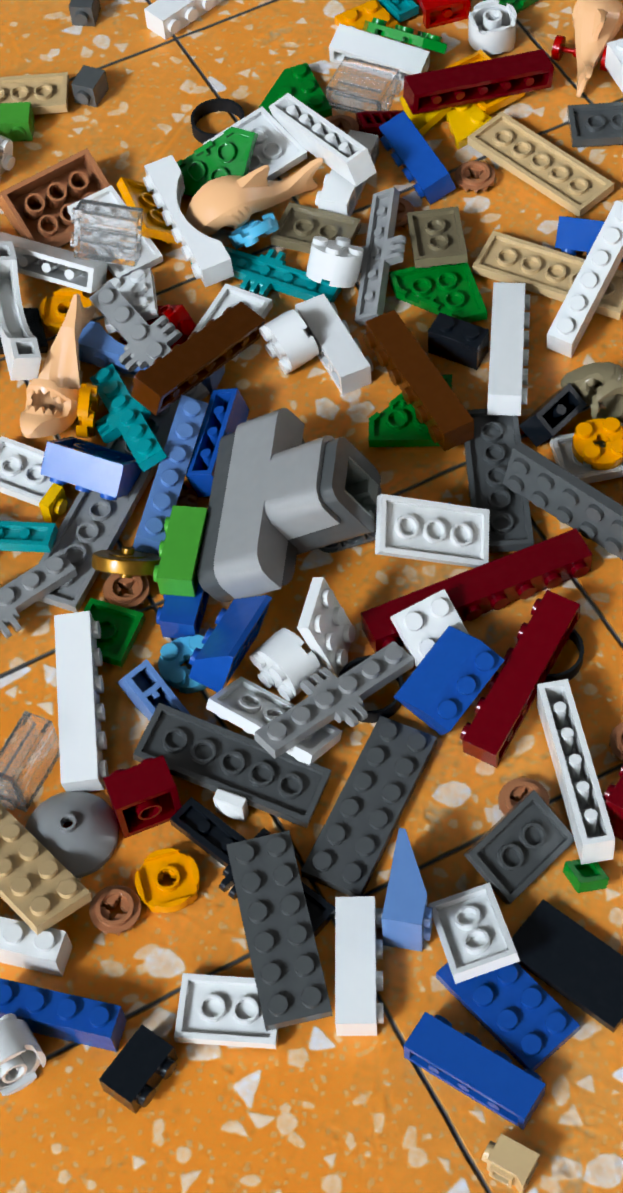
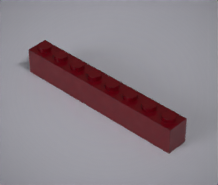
M575 528L361 612L362 630L375 653L393 641L401 647L404 643L390 617L443 589L447 592L462 622L466 620L472 621L481 614L492 610H500L509 603L519 599H528L544 589H553L562 582L572 578L583 577L591 571L593 554Z

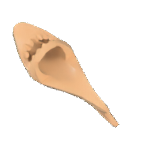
M577 0L574 5L572 22L575 29L578 73L577 98L582 96L592 76L593 69L601 59L607 43L611 42L621 29L623 5L619 0Z
M316 158L310 161L295 174L280 181L267 180L269 173L268 165H263L245 176L227 175L210 180L193 196L185 218L194 228L207 236L215 234L224 226L237 229L246 224L251 214L273 207L300 193L316 189L318 184L314 181L313 176L323 163V159Z
M74 294L65 320L48 352L38 378H33L26 388V406L20 416L21 432L26 438L57 435L72 426L77 418L79 390L82 387L83 371L80 369L78 340L82 329L90 322L96 311L94 305L84 308L79 294Z

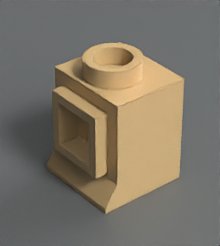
M501 1133L496 1143L493 1141L489 1142L481 1160L487 1163L486 1170L489 1171L490 1177L510 1188L514 1185L519 1193H524L538 1166L537 1160L540 1154Z

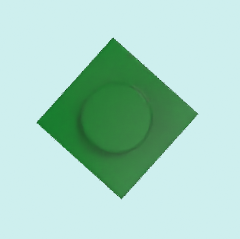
M580 859L566 861L564 864L563 873L577 893L607 888L609 877L598 862L581 865Z

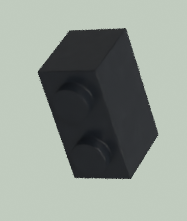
M439 313L428 330V353L475 370L478 369L488 353L489 329Z
M569 383L550 396L519 427L533 444L538 447L559 432L587 404Z
M141 1025L99 1078L103 1090L136 1114L141 1106L146 1107L152 1101L156 1093L155 1088L163 1078L165 1080L168 1079L176 1069L178 1057L175 1048Z

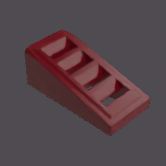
M403 110L356 113V119L359 124V131L375 134L381 138L383 135L378 127Z

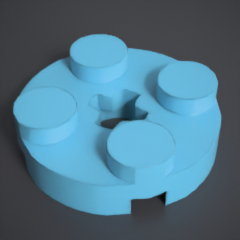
M274 213L264 214L261 216L263 221H254L253 219L231 232L232 235H228L232 246L235 249L241 248L244 245L245 247L252 246L259 241L258 236L264 233L269 235L280 229Z
M204 636L180 637L161 647L158 667L160 676L169 687L172 686L179 689V692L185 694L196 693L207 688L189 678L191 669L181 666L185 661L190 660L196 648L202 649L204 646L202 644Z

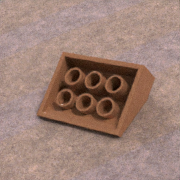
M86 148L1 191L0 207L10 224L22 238L61 248L84 236L69 215L67 206L110 186V184Z

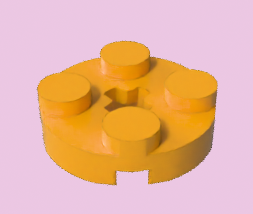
M62 288L54 291V296L48 300L47 297L42 300L39 313L48 333L58 334L67 314L63 312H65V309H69L74 294L80 295L84 308L92 306L89 297H85L82 291L73 288Z
M82 382L77 406V417L80 425H76L77 438L95 437V412H98L99 406L98 385Z
M608 417L606 419L597 418L579 423L576 426L572 442V451L575 458L582 464L583 461L590 464L591 468L595 470H609L618 467L623 462V426L620 425V421L617 418ZM597 441H604L606 442V446L601 447L599 444L594 443H596Z
M163 848L150 853L144 859V863L139 871L138 869L136 871L135 887L138 896L148 906L149 910L154 913L176 912L197 900L201 883L198 866L192 857L180 853L177 849ZM170 874V877L176 878V881L171 886L160 885L159 882L164 881V875Z

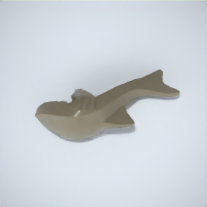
M610 362L587 364L567 373L561 380V388L570 383L586 404H590L593 419L614 417L620 422L623 421V367ZM599 404H602L603 406H605L606 409H599V408H600V405H599Z

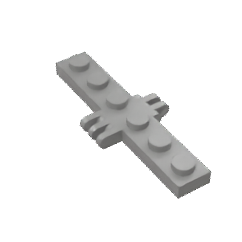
M395 187L374 193L372 197L366 245L362 246L364 252L360 268L361 279L354 320L359 326H363L365 321L383 314L390 266L404 261L403 253L405 252L406 237L404 235L394 236L400 192Z
M110 281L89 297L91 303L128 343L124 347L125 352L119 357L120 363L125 365L128 372L134 371L137 367L143 369L147 365L149 367L152 366L158 357L163 358L170 353V346L182 336V333L178 329L175 330V325L169 322L165 315L160 316L149 325ZM201 382L187 392L185 396L202 401L210 393Z
M60 550L0 588V632L6 639L12 636L7 628L9 625L16 632L22 629L17 621L21 618L18 613L78 575L76 568Z
M393 641L338 678L326 667H323L318 671V674L314 673L309 676V680L305 679L300 682L301 689L309 697L255 731L254 740L276 759L333 720L338 723L345 721L350 727L359 724L358 719L363 721L368 718V714L363 708V700L414 667L415 659Z

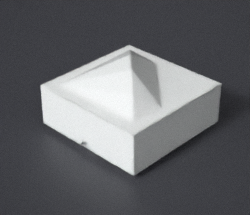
M223 789L216 790L213 797L216 812L245 822L249 815L246 797Z

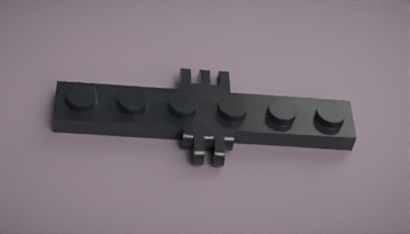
M191 797L170 818L171 825L226 867L223 871L225 878L219 885V888L226 892L234 884L226 844L247 839ZM264 828L254 838L270 835V832ZM302 882L314 937H316L335 916V907ZM235 885L228 894L234 900L237 899Z

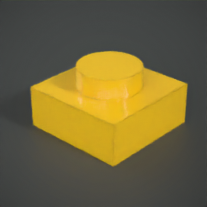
M53 483L39 502L44 521L55 523L57 518L66 511L68 501L63 486Z

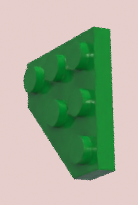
M373 18L372 22L365 20L364 31L445 54L447 44L441 42L442 37L418 31V34L414 35V29L398 24L395 25V29L386 27L387 21Z
M307 63L284 69L258 107L263 106L272 116L269 106L289 93L322 117L332 116V107Z
M231 127L214 141L210 140L196 149L195 153L186 159L179 160L177 164L182 171L185 185L184 195L193 197L204 184L221 176H245L248 174L258 134Z
M468 262L456 265L432 266L430 268H415L414 266L389 272V281L395 297L399 300L436 315L443 313L469 323L487 319V309Z
M452 374L442 375L452 389ZM402 393L390 401L389 407L380 414L376 412L369 418V447L440 446L438 442H433L428 427L425 423L419 422L412 404L408 405L405 402Z

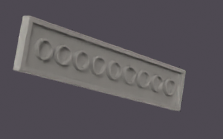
M179 399L156 416L151 412L150 417L146 419L163 450ZM122 435L106 445L107 448L132 455ZM159 463L145 472L141 471L129 494L119 497L117 500L101 498L100 493L95 491L89 493L79 492L58 529L51 553L45 552L39 562L41 563L60 550L76 568L78 575L40 599V602L71 612H78L100 573V571L92 567V554L100 550H113L157 470Z

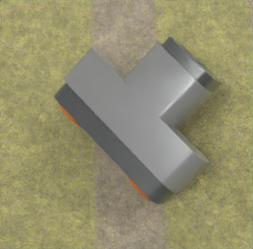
M281 408L242 422L237 426L236 431L221 437L197 570L198 582L205 592L221 603L281 589L282 586L287 585L292 580L297 555L315 549L326 553H334L375 540L377 496L381 494L382 490L380 488L381 476L375 466L345 437L335 439L330 435H326L305 443L303 439L305 424L287 408Z

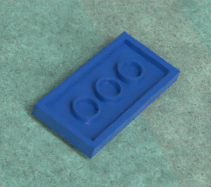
M448 963L436 972V978L524 1069L528 1068L535 1071L580 1029V1025L518 963L455 984Z

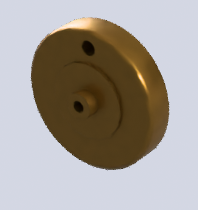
M122 547V550H100L92 554V567L101 572L119 574L122 578H133V576L153 575L154 566L156 564L159 565L161 558L155 554L135 551V548Z

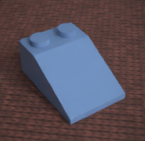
M399 828L381 918L383 945L422 952L424 940H431L433 907H427V892L406 829Z

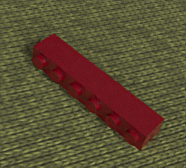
M544 49L408 75L404 76L403 97L412 114L415 115L550 88L552 86L554 66Z
M549 590L546 591L542 599L538 598L535 601L531 610V615L533 616L528 624L525 622L522 624L517 635L518 642L514 648L510 647L504 657L505 661L503 662L505 664L500 673L495 672L489 684V689L491 690L486 698H480L475 708L476 716L472 723L467 722L460 735L464 753L496 768L537 696V684L545 682L546 676L550 673L580 619L579 603Z

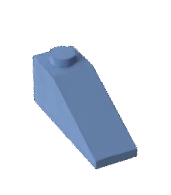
M147 659L117 682L135 707L149 721L158 703L190 714Z

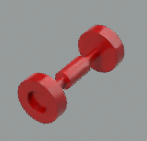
M556 36L551 52L552 60L560 61L564 52L571 53L573 57H576V48L565 47V36ZM606 46L600 59V70L608 72L605 67Z

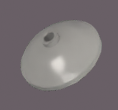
M84 791L62 792L46 799L33 811L25 827L76 878L87 876L100 869L111 858L119 838V826L112 808L102 798ZM67 822L73 823L70 827H63Z

